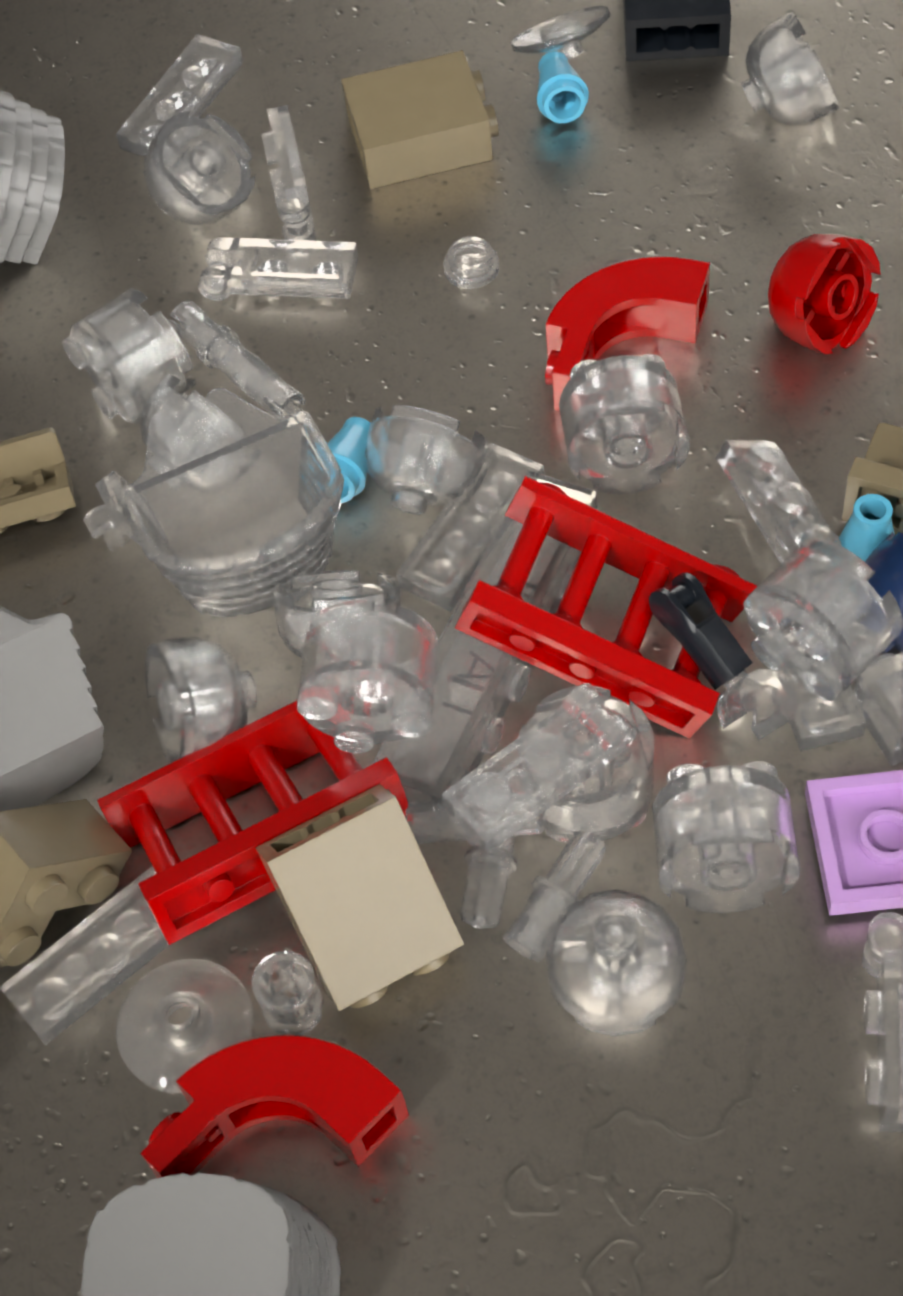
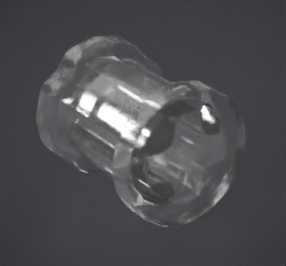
M280 951L265 957L256 966L252 976V991L258 1004L262 1006V1014L268 1026L281 1035L291 1034L300 1036L311 1031L321 1020L324 998L316 984L315 973L309 961L299 953ZM276 971L279 979L273 981L272 973ZM288 989L295 996L288 999L287 996L281 992ZM304 1007L305 1014L300 1016L298 1010Z

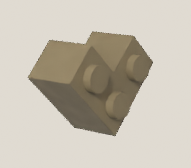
M87 799L0 811V967L18 966L29 961L41 946V938L55 911L87 904H98L106 901L117 888L119 875L133 850Z

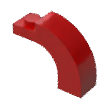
M678 257L632 259L600 269L568 290L557 302L545 324L548 359L545 370V383L553 386L554 410L577 414L596 361L605 351L620 342L638 337H660L695 344L709 302L710 262Z
M284 1035L260 1037L226 1047L206 1057L179 1077L176 1083L188 1101L189 1106L182 1113L174 1112L164 1118L153 1130L149 1138V1145L140 1154L157 1178L177 1174L195 1175L231 1139L242 1131L268 1121L289 1120L306 1124L324 1134L359 1167L409 1116L402 1091L380 1070L351 1050L317 1038Z

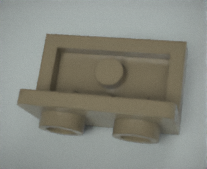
M49 427L0 441V534L11 525L32 519L37 522L49 521L61 516L66 509L76 507L72 477L55 429Z

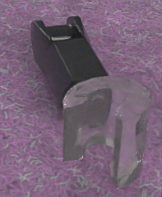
M683 572L674 577L670 589L659 588L650 594L649 606L653 615L681 643L713 689L716 690L722 685L725 686L726 689L720 695L717 705L718 718L723 729L752 711L753 721L751 730L757 739L760 740L793 718L798 707V696L791 681L782 673L772 669H757L750 673L746 672L745 668L753 662L717 615L701 582L695 576Z

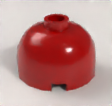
M813 234L789 246L776 263L768 288L769 312L782 334L807 349L823 354H834L831 350L838 343H840L841 348L845 349L855 344L868 327L879 298V293L870 291L872 284L871 273L881 275L880 263L873 247L862 239L843 234Z

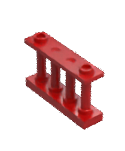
M525 476L505 513V516L522 523L523 526L497 585L493 586L481 580L477 582L463 607L455 629L690 739L712 716L720 693L702 685L698 679L701 671L683 646L672 670L642 656L639 650L653 616L649 606V596L656 589H670L672 581L677 575L683 572L690 573L701 582L717 615L732 623L753 600L759 586L740 578L734 570L726 566L713 565L569 497L556 485L538 482ZM546 535L581 551L561 602L554 614L524 601L521 597ZM604 563L639 579L616 639L613 642L583 629L580 624Z
M335 682L97 799L108 824L130 848L141 843L156 872V875L138 883L168 945L275 891L274 885L255 847L379 784L396 796L407 822L414 819L399 775L386 757L363 769L344 741L356 733L340 689ZM320 752L339 781L303 799L285 770ZM262 782L279 812L242 830L226 799ZM202 812L218 843L181 861L165 830Z

